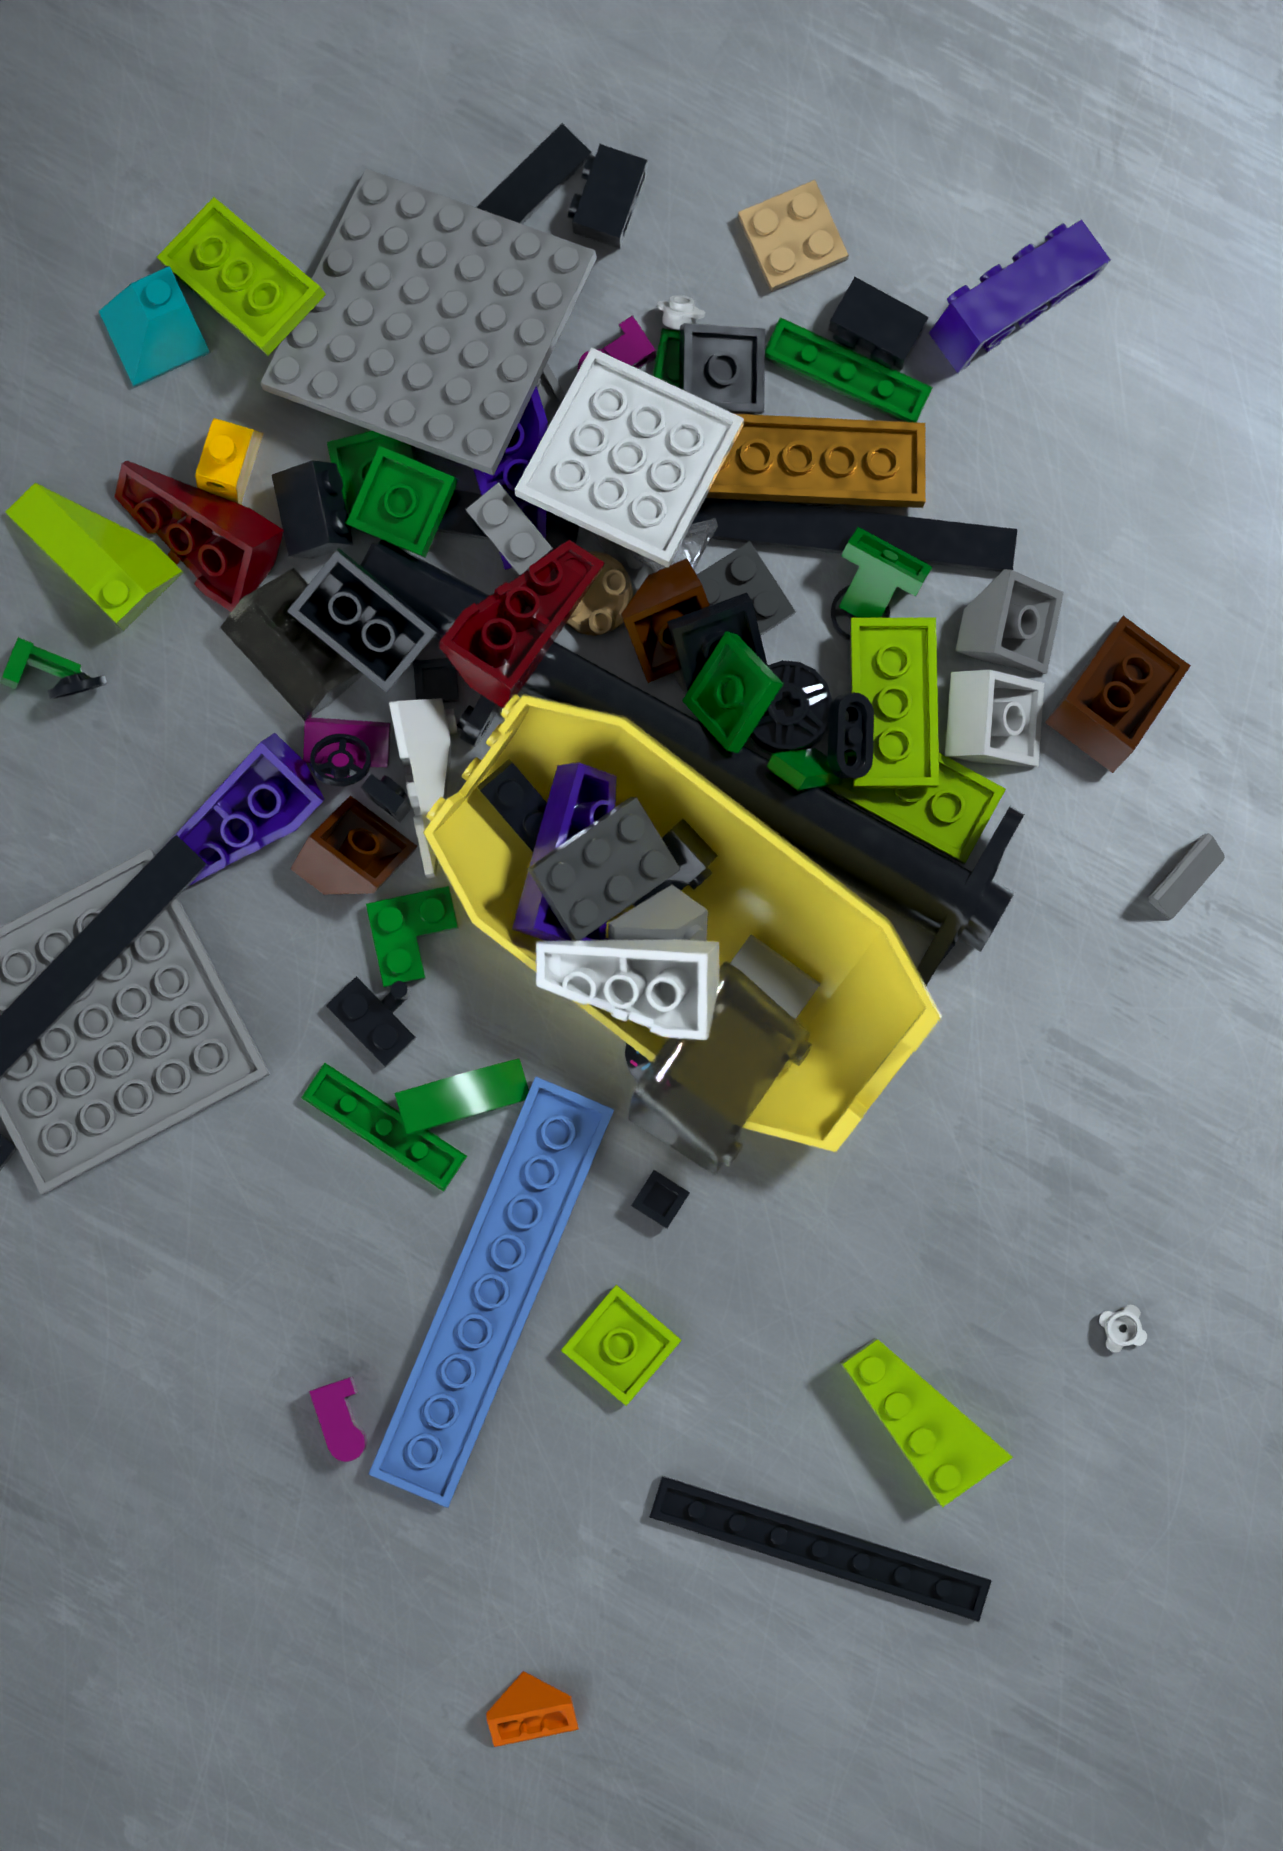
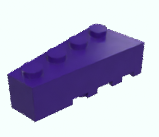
M1082 219L1069 228L1065 223L1060 224L1044 237L1046 242L1035 248L1033 244L1027 245L1012 257L1013 263L1004 269L1000 264L992 267L979 278L981 281L979 285L971 290L968 285H964L947 298L949 305L930 330L929 335L957 374L970 365V361L981 347L988 353L1000 345L1001 341L1015 330V323H1018L1021 329H1023L1048 308L1045 303L1050 302L1054 307L1099 276L1111 259Z
M580 762L557 765L530 866L615 808L617 776ZM528 871L512 930L545 941H571ZM607 922L580 941L608 940L606 938Z

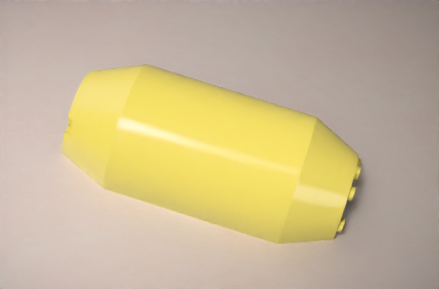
M515 694L500 713L505 720L496 727L486 741V744L491 748L482 760L478 757L474 758L463 772L461 777L466 781L458 793L447 798V800L440 797L426 815L431 822L423 833L471 922L536 972V943L545 940L512 930L528 873L527 868L530 866L533 852L477 786L509 759L546 802L548 801L557 765L580 762L617 776L615 807L630 797H637L661 838L680 820L684 819L718 855L707 866L713 873L695 890L689 884L681 890L708 910L707 941L719 942L718 992L709 1038L707 1040L663 1037L650 1032V1028L628 1019L626 1021L613 1017V1013L591 1004L575 1003L732 1125L837 1152L862 1120L870 1106L942 1017L892 922L628 718L529 695H522L520 698ZM633 904L607 921L606 938H608L609 922L634 908ZM751 934L820 983L818 989L791 1025L722 976L725 969Z

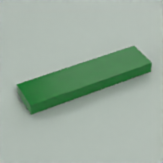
M781 317L765 348V360L900 422L918 421L933 388L894 369H888L864 355Z
M327 1063L323 1064L301 1097L443 1192H445L468 1157L429 1130L407 1135L400 1111Z

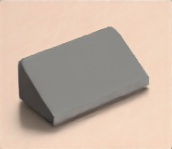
M1203 834L1147 897L1149 898L1148 902L1167 918H1174L1223 862L1225 858L1224 853L1211 834Z
M752 934L722 974L727 981L790 1025L795 1021L820 986L818 981Z

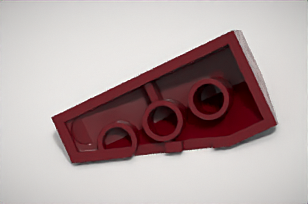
M128 460L122 463L114 496L116 500L148 534L156 533L171 549L167 555L176 565L181 562L184 563L197 578L194 584L204 595L235 615L242 612L275 565L284 530L251 508Z
M568 540L530 565L528 571L510 583L505 582L497 587L492 595L477 605L473 603L464 609L440 640L438 646L470 688L501 708H504L515 694L518 695L601 572L605 563Z

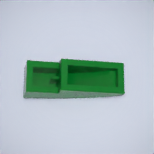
M520 1058L394 1094L406 1134L412 1135L524 1102L529 1093V1088Z

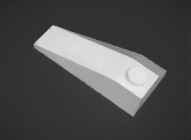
M442 698L389 702L399 755L406 770V787L411 807L414 810V824L427 879L435 878L438 859L423 832L431 822L426 817L429 810L440 797L446 799L452 753L450 734L458 733L453 708L445 709Z
M681 939L538 941L536 943V986L580 1004L586 1005L588 1003L611 1012L613 1017L626 1021L628 1019L650 1028V1032L663 1037L707 1040L709 1038L719 986V942Z

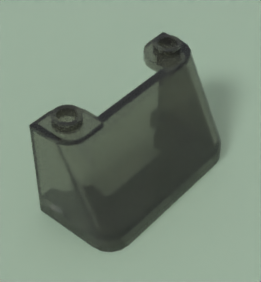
M726 961L719 968V986L709 1038L701 1040L669 1037L633 1091L628 1120L716 1175L723 1163L729 1167L740 1153L743 1144L737 1140L739 1139L741 1129L783 1069H788L793 1063L800 1066L813 1046V1044L808 1042L810 1032L746 974Z

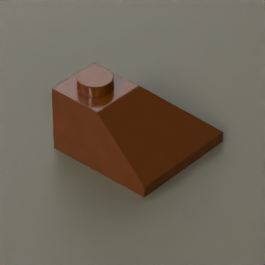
M687 558L670 565L669 568L666 567L648 575L621 614L648 683L679 670L667 621L710 606L703 585Z
M350 795L308 837L290 869L324 895L374 894L415 852L418 846Z

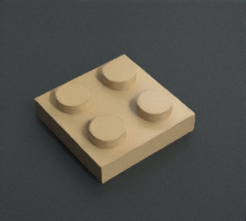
M816 180L738 212V218L771 292L848 259V252Z

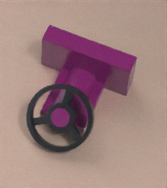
M306 717L304 722L303 760L311 764L313 774L323 783L337 787L353 785L367 775L370 767L388 768L391 723Z

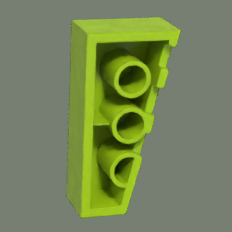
M874 1338L840 1362L940 1506L944 1507L1013 1458L1012 1455L877 1338Z

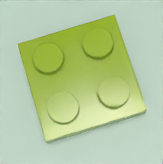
M616 1284L561 1351L627 1406L682 1340Z

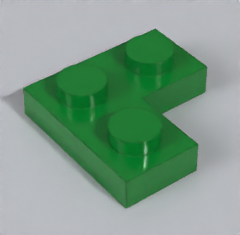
M445 886L366 903L383 987H390L396 981L409 983L426 979L417 937L459 929L450 887Z

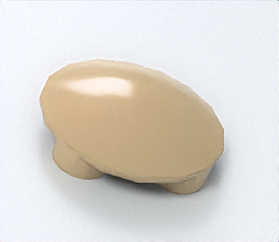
M590 551L589 553L605 564L566 624L579 633L597 636L610 633L624 622L621 614L633 598V589L629 574L618 560L606 553Z

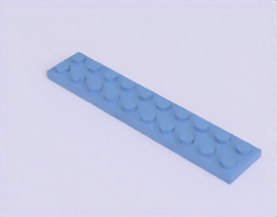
M535 1076L368 1475L446 1508L449 1507L614 1112L613 1108Z

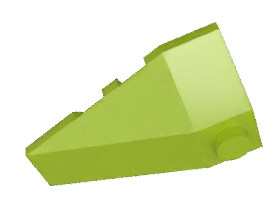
M34 483L5 511L122 631L132 624L184 573L153 541L37 483Z

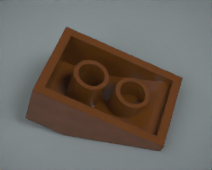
M1123 615L1066 691L1045 723L1114 773L1135 750L1191 665Z

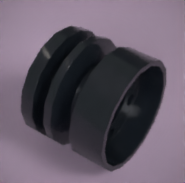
M779 661L767 665L782 681L783 685L748 739L758 750L770 756L773 753L814 748L821 742L829 725V709L832 703V696L827 682L815 669L801 662ZM784 697L789 698L791 704H798L799 706L794 708L793 714L790 717L785 716L784 710H776V707L781 705L782 698Z

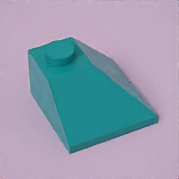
M170 266L131 283L99 310L134 388L210 353Z

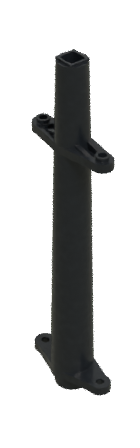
M380 540L378 544L372 543L360 564L372 576L436 627L438 632L433 638L439 642L464 609L473 603L477 605L490 596L384 540ZM553 642L529 680L521 689V691L529 696L628 718L826 872L933 934L935 937L916 968L926 986L937 967L955 946L958 939L974 949L982 951L1015 893L993 880L1004 851L1025 815L1009 806L971 872L819 787L802 790L795 789L769 770L767 764L770 760L745 746L742 747L739 753L727 751L698 720L556 642ZM480 695L475 708L469 705L457 724V727L462 730L460 739L476 747L491 725L500 706Z

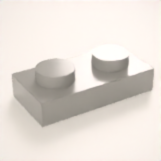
M499 482L466 509L467 513L519 576L528 571L530 565L553 550Z

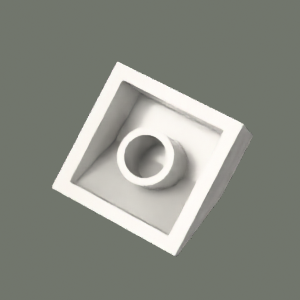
M994 670L951 672L945 756L975 763L1039 767L1044 683Z

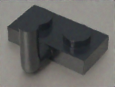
M356 976L326 1005L385 1067L416 1039L393 1014L410 996L409 987L402 981L394 982L391 986V991L380 1001Z

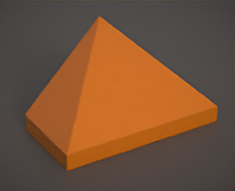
M524 1671L486 1713L494 1747L579 1730L571 1696Z

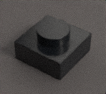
M448 658L413 661L416 700L442 698L444 703L459 702L457 670Z
M653 1170L631 1206L667 1229L690 1192L656 1170Z

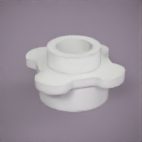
M674 295L670 297L669 302L658 301L656 305L657 309L664 311L662 323L673 329L680 330L682 324H696V319L705 317V311L698 309L695 306L694 299L687 296Z
M1129 1304L1121 1311L1114 1313L1104 1311L1100 1315L1099 1324L1105 1328L1107 1335L1105 1345L1108 1350L1119 1352L1124 1346L1132 1344L1141 1346L1146 1342L1147 1333L1142 1329L1139 1320L1141 1312L1137 1306ZM1121 1324L1127 1326V1330L1124 1333L1119 1331Z

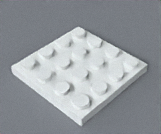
M591 347L515 488V496L669 568L744 425V418Z

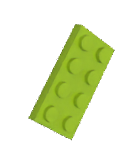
M215 197L199 211L157 256V259L165 267L170 266L176 277L267 356L326 295L316 282Z
M936 617L851 618V693H860L866 696L874 709L872 766L865 776L852 779V789L938 788L939 740Z
M844 752V758H845V762H846V764H847V762H848V757H847L846 753ZM939 753L938 788L852 789V779H843L838 784L821 786L962 864L967 862L1006 790L1004 787Z

